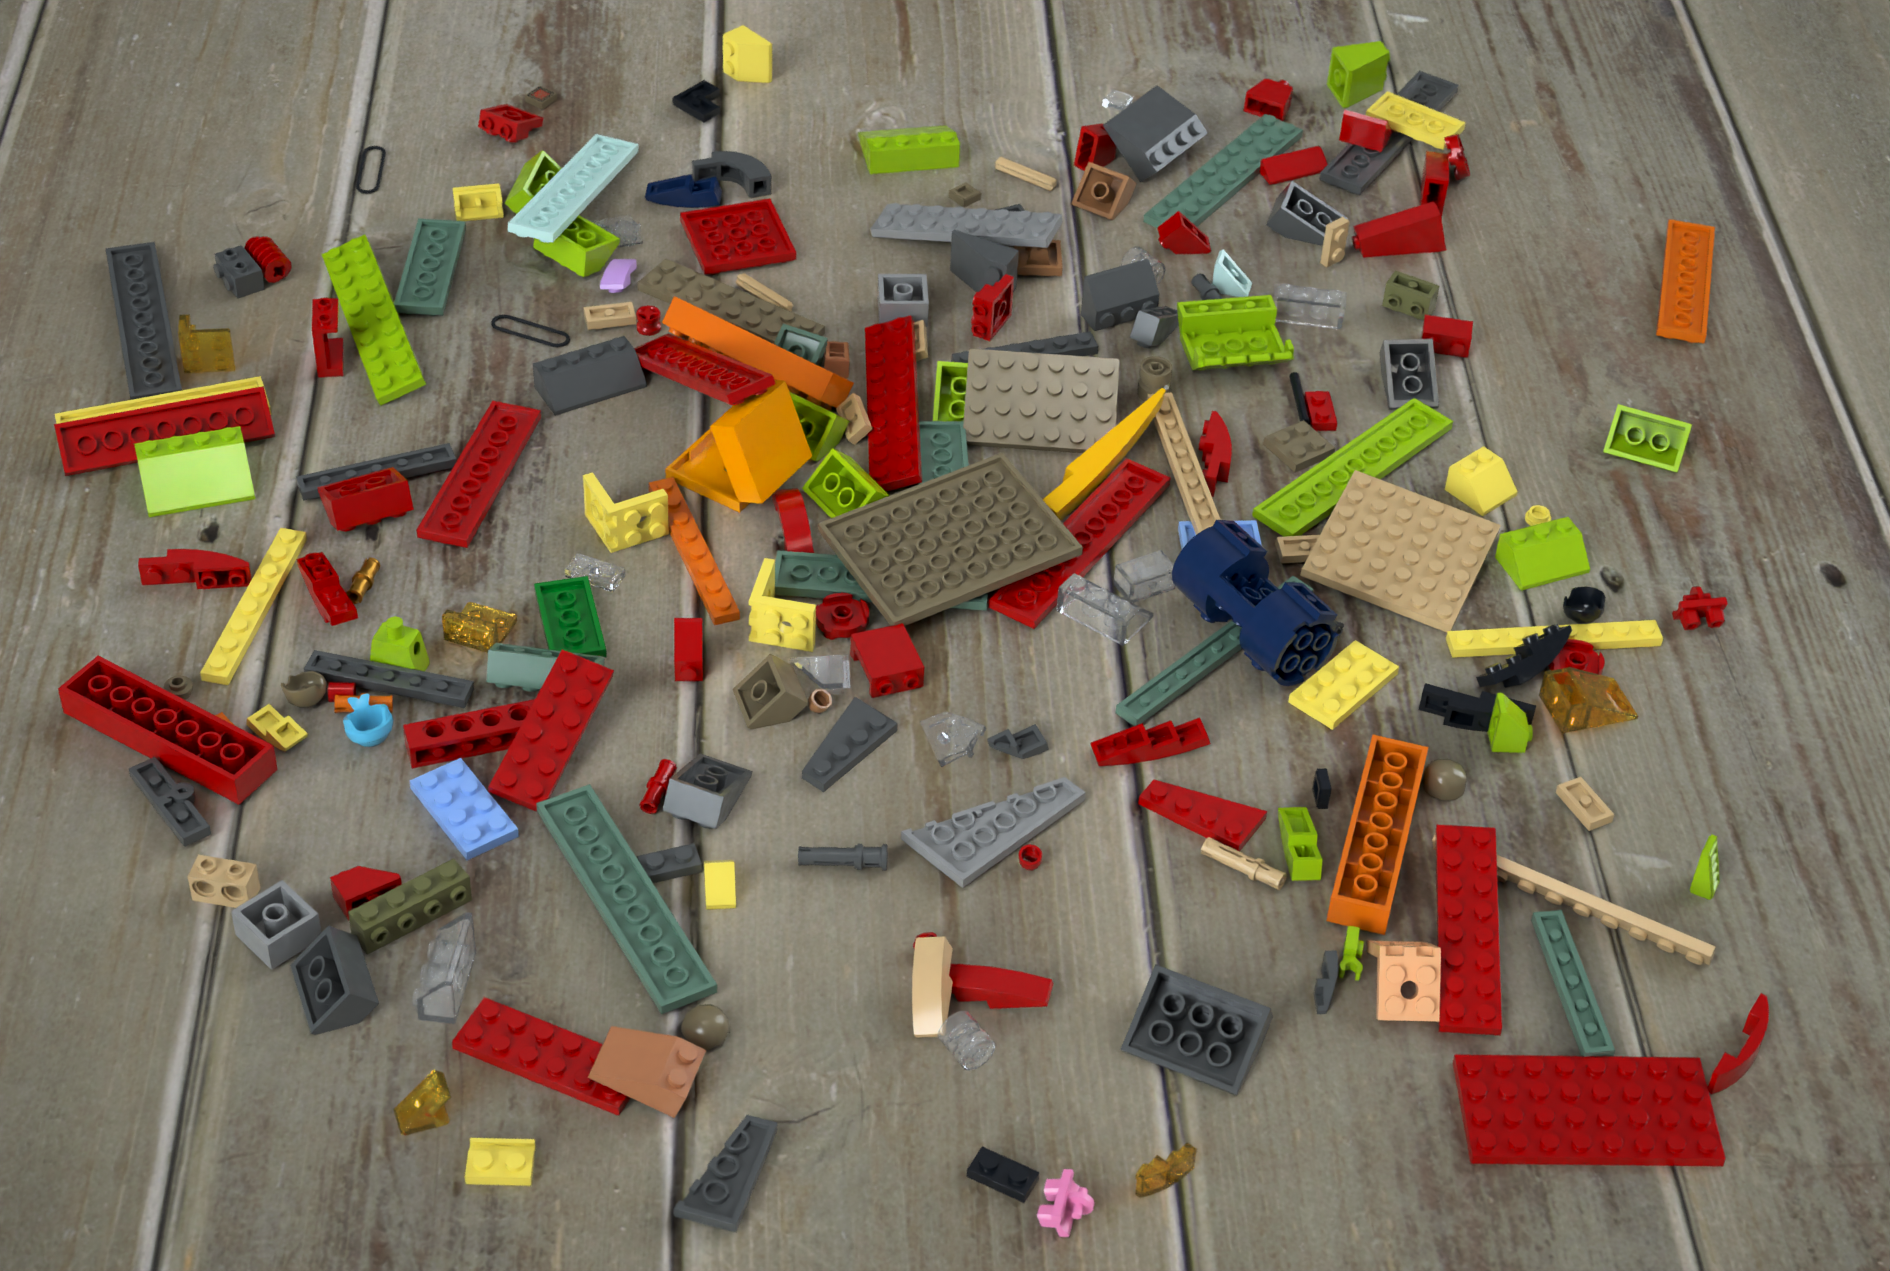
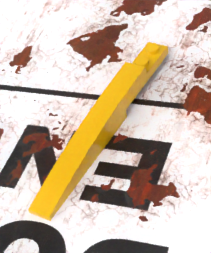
M1161 388L1066 467L1062 484L1043 499L1060 521L1065 519L1104 481L1134 446L1161 408L1166 392L1164 388Z

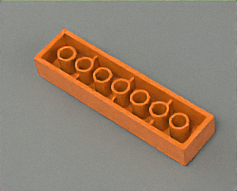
M675 296L662 321L663 324L670 327L668 332L691 343L773 375L774 380L786 381L790 392L830 411L832 407L837 408L847 399L854 382Z
M1372 734L1326 921L1344 926L1359 927L1361 930L1385 935L1429 747Z

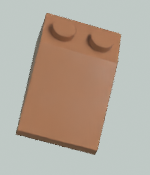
M611 1026L588 1078L675 1118L689 1093L706 1050L677 1036Z

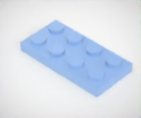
M461 758L410 780V789L466 860H470L519 837L516 825Z

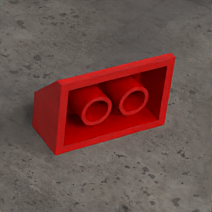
M394 467L317 487L329 521L337 531H351L357 525L364 523L368 525L381 522L382 518L390 516L393 518L402 517L407 514L406 512L414 510L408 480Z

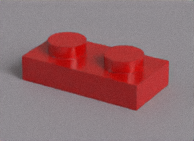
M1305 392L1304 397L1311 422L1310 426L1315 431H1336L1337 419L1330 392Z

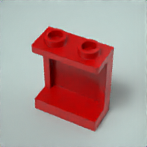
M338 298L313 299L312 336L318 378L342 377L344 373L343 338H328L327 333L338 332Z
M903 623L851 634L850 654L853 661H860L870 683L869 693L872 698L924 686L925 667Z

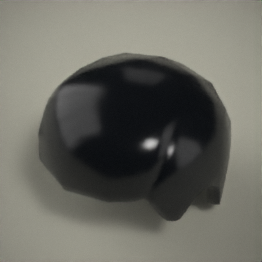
M1575 587L1571 590L1568 599L1567 596L1564 597V613L1568 618L1577 623H1592L1603 615L1606 597L1603 591L1594 587Z

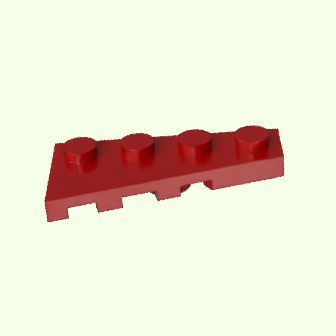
M1155 779L1141 793L1138 801L1139 805L1205 838L1211 837L1239 852L1266 820L1267 811Z

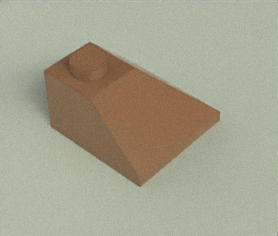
M1088 162L1071 205L1113 220L1128 205L1137 183L1129 176Z

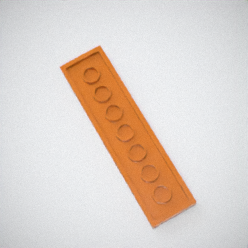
M1669 219L1666 231L1656 336L1685 340L1691 343H1705L1715 227Z

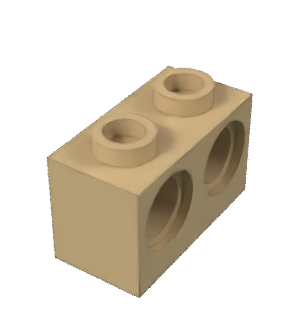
M198 854L188 875L192 901L237 908L257 896L260 890L257 865L253 863Z

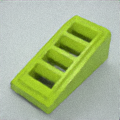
M1712 834L1708 837L1702 850L1689 889L1691 890L1690 893L1708 900L1713 898L1720 882L1717 836Z

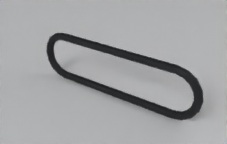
M370 146L364 149L356 183V189L359 192L369 194L378 190L386 155L384 148ZM372 149H379L382 151L376 187L371 190H363L360 188V181L366 153Z
M498 315L491 321L492 327L496 330L552 347H563L570 341V336L563 331L514 316ZM500 318L511 319L561 334L566 337V341L559 344L551 343L496 326L495 321Z

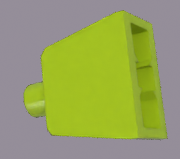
M396 616L388 618L386 622L381 624L373 636L370 661L419 671H425L429 666L430 661L421 632L418 629L404 626L402 618Z

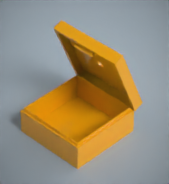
M774 380L775 385L767 388V392L761 395H751L746 397L743 403L732 406L710 426L706 433L665 468L666 478L674 477L677 484L739 513L750 503L762 504L812 457L786 381Z

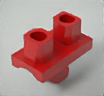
M1694 586L1690 590V595H1683V601L1679 602L1677 611L1672 612L1673 619L1680 620L1684 630L1698 628L1701 624L1700 618L1706 617L1708 627H1720L1725 621L1723 610L1728 605L1726 597L1711 598L1710 593H1703L1700 586Z

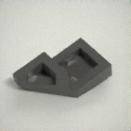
M1036 724L1013 735L1007 729L987 738L990 747L1021 759H1026L1049 750L1048 744Z
M1337 951L1324 952L1321 967L1322 978H1316L1313 993L1317 1014H1326L1331 1005L1338 973Z

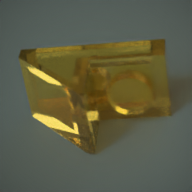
M433 1070L393 1109L400 1134L406 1136L449 1123L444 1104L451 1098L443 1072Z

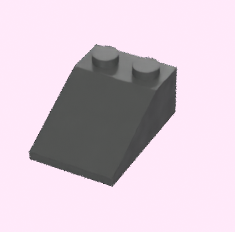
M1291 181L1277 197L1266 225L1285 238L1323 246L1326 225L1341 217L1347 220L1348 218Z
M955 229L952 231L950 271L976 292H979L985 284L994 286L996 282H999L1007 274L1014 277L1013 292L1016 290L1019 250Z
M1433 339L1383 340L1379 353L1381 375L1389 410H1396L1413 398L1431 408H1439Z
M700 753L670 778L663 811L671 813L677 819H689L698 822V825L703 828L717 829L729 816L750 780L753 771Z

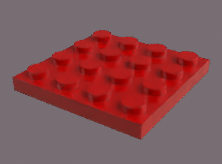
M770 198L680 212V221L704 275L796 260V250Z

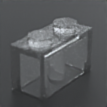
M1162 550L1116 565L1113 585L1129 604L1146 600L1147 598L1175 589L1176 586L1172 581L1174 564Z

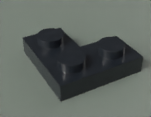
M703 80L672 97V102L677 108L705 123L720 114V106L711 102L720 96V88Z

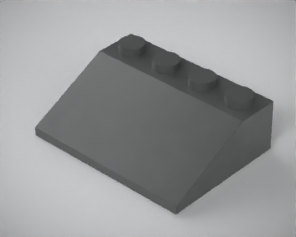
M1158 85L1103 124V127L1140 182L1157 173L1208 134L1194 112Z
M1155 964L1122 1044L1121 1051L1237 1096L1263 1044L1273 1014L1271 1008Z

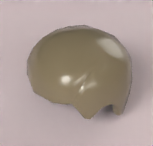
M308 671L296 676L290 675L287 685L281 683V688L290 704L299 708H309L323 698L327 691V682L322 674Z
M1436 759L1431 761L1425 768L1423 788L1426 793L1434 798L1455 800L1465 792L1466 771L1456 761Z
M701 1004L689 1010L685 1015L681 1031L686 1041L709 1050L724 1044L727 1034L730 1033L728 1019L721 1009L712 1004Z

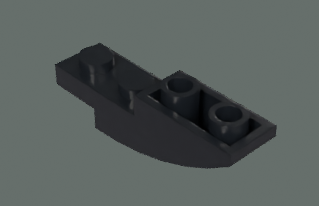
M1554 624L1542 629L1544 634L1538 636V633L1524 637L1522 639L1523 644L1514 647L1516 654L1505 659L1507 663L1503 665L1500 663L1490 665L1485 668L1486 673L1476 677L1479 686L1485 687L1503 682L1504 687L1507 688L1521 685L1542 672L1560 653L1572 632L1571 626L1559 628L1558 624Z
M1425 683L1419 710L1445 717L1443 725L1488 732L1496 694L1482 691L1480 698ZM1509 698L1526 713L1528 725H1532L1536 705Z

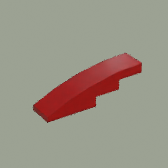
M1200 717L1175 727L1171 720L1145 730L1142 723L1090 743L1099 766L1127 765L1182 754L1211 744Z
M950 964L949 976L953 981L951 994L955 995L958 1002L987 1001L990 1009L1048 1006L1054 985L1052 979L991 966Z

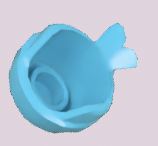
M366 693L362 694L359 699L356 697H349L347 699L354 712L343 718L345 733L351 741L364 747H373L385 741L392 730L394 720L387 705H369L370 695Z

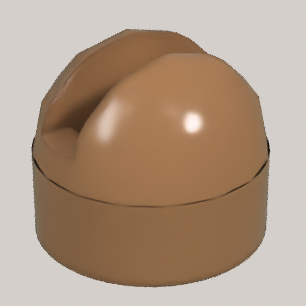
M816 689L808 698V707L814 713L825 712L832 704V697L826 690Z

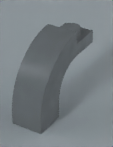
M733 151L711 152V158L692 161V177L694 181L717 177L718 181H730L741 185L749 198L771 195V174L768 168L761 161L750 155Z

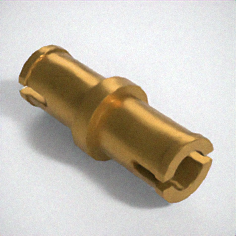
M366 558L361 569L355 572L352 577V585L346 594L353 604L361 603L366 591L370 590L374 584V577L380 569V563L375 558Z

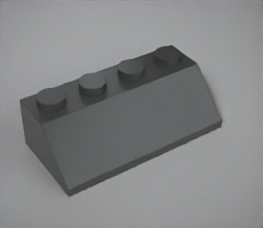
M625 336L533 363L534 387L555 416L647 387L636 351Z

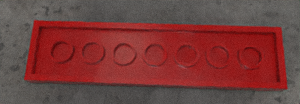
M264 386L54 424L65 476L138 463L134 444L145 441L238 426L241 428L244 443L275 437Z
M498 401L491 402L416 529L417 538L468 548L539 423L541 410Z
M1437 824L1435 831L1437 946L1441 948L1439 1032L1501 1036L1502 1010L1496 828Z

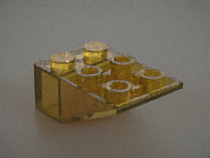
M1571 667L1546 671L1544 673L1539 697L1561 733L1638 719L1637 713L1614 678Z

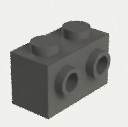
M242 245L228 248L215 254L216 264L213 265L214 272L218 278H222L226 289L232 291L237 298L265 290L261 268Z

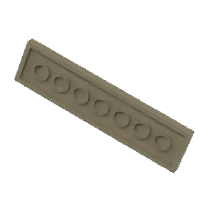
M668 259L663 260L637 282L638 290L669 304H671L674 296L773 344L782 324L820 336L825 334L824 325Z

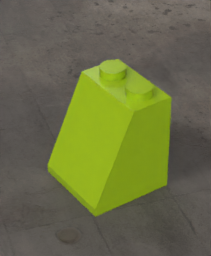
M1381 41L1332 47L1327 86L1343 108H1348L1383 90L1384 81L1387 79V63L1390 61L1389 50L1386 49Z

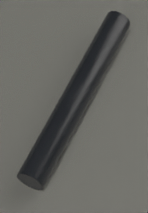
M1293 372L1289 375L1299 419L1300 421L1304 420L1310 425L1311 422L1300 377L1297 372Z

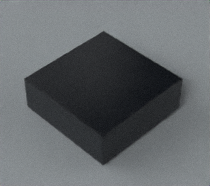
M1320 768L1315 771L1312 790L1318 809H1328L1331 785L1327 768Z

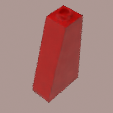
M1426 151L1420 205L1434 201L1442 218L1449 183L1448 154Z
M1434 201L1353 226L1355 236H1352L1353 246L1355 250H1360L1363 258L1446 251L1442 218Z

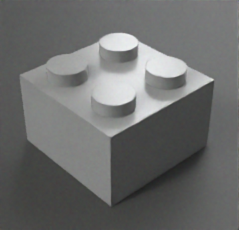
M878 274L877 301L879 324L898 317L911 315L914 322L924 320L926 327H928L929 300L926 274Z
M283 880L231 911L236 936L271 970L306 949L322 933L319 914Z

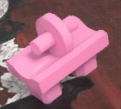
M1063 1169L1061 1179L1046 1180L1044 1187L1047 1201L1055 1202L1054 1205H1040L1037 1213L1041 1226L1056 1228L1059 1237H1069L1073 1219H1081L1082 1215L1091 1213L1095 1205L1093 1198L1088 1195V1190L1080 1187L1073 1181V1169Z

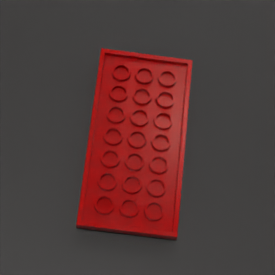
M1454 1055L1453 1067L1471 1164L1723 1167L1726 1160L1701 1059L1698 1057Z

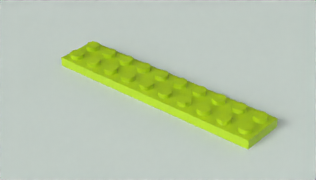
M364 234L353 238L349 242L323 253V260L380 406L427 385L367 236Z
M1413 398L1253 508L1252 517L1283 537L1301 536L1332 514L1355 470L1382 479L1450 431L1453 421Z

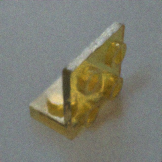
M179 315L178 337L184 373L235 371L230 329L197 330L196 324L191 325L190 315Z
M468 602L461 613L447 609L442 615L445 641L487 653L495 643H503L517 622V615L473 602Z

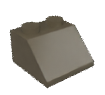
M769 654L732 689L746 725L751 730L790 722L809 704L794 667L772 654Z

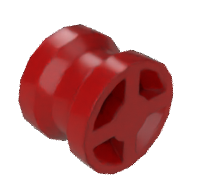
M647 305L640 307L636 311V318L638 320L636 326L640 334L652 336L660 332L661 323L659 320L661 313L657 307Z

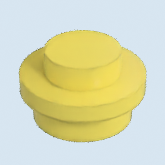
M1541 505L1532 506L1525 514V521L1530 526L1551 521L1550 511Z

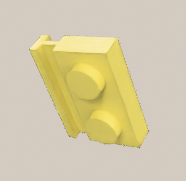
M470 1138L465 1183L531 1186L534 1153L536 1150L535 1139Z

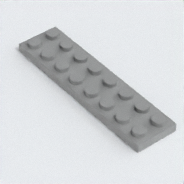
M892 203L887 204L872 226L871 233L872 237L951 242L952 231L955 229L1001 245L1048 248L1063 220L1062 214H1053L1051 212L1036 213L1008 211L1006 209L986 210L985 208L968 209L963 207H942L939 205L921 206L919 204L900 205Z

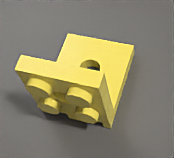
M593 472L583 475L585 516L610 553L669 535L668 494L664 489L614 504ZM646 516V518L640 522L641 518Z
M764 558L749 599V605L751 606L749 641L813 652L815 647L816 605L775 598V560ZM782 622H789L791 626H786Z

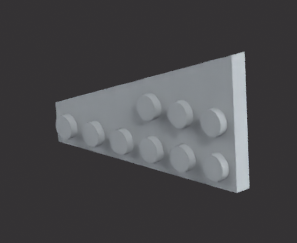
M1066 777L1036 786L1032 792L1020 796L1015 793L1007 796L1005 801L996 804L994 801L952 814L951 819L939 823L935 820L925 823L924 828L912 831L911 828L901 831V840L963 888L1085 800L1086 792Z

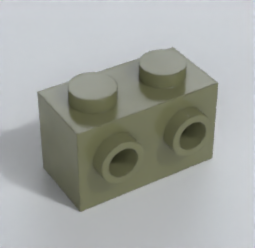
M1395 271L1386 283L1382 306L1413 316L1416 319L1424 320V316L1431 315L1436 308L1440 286Z

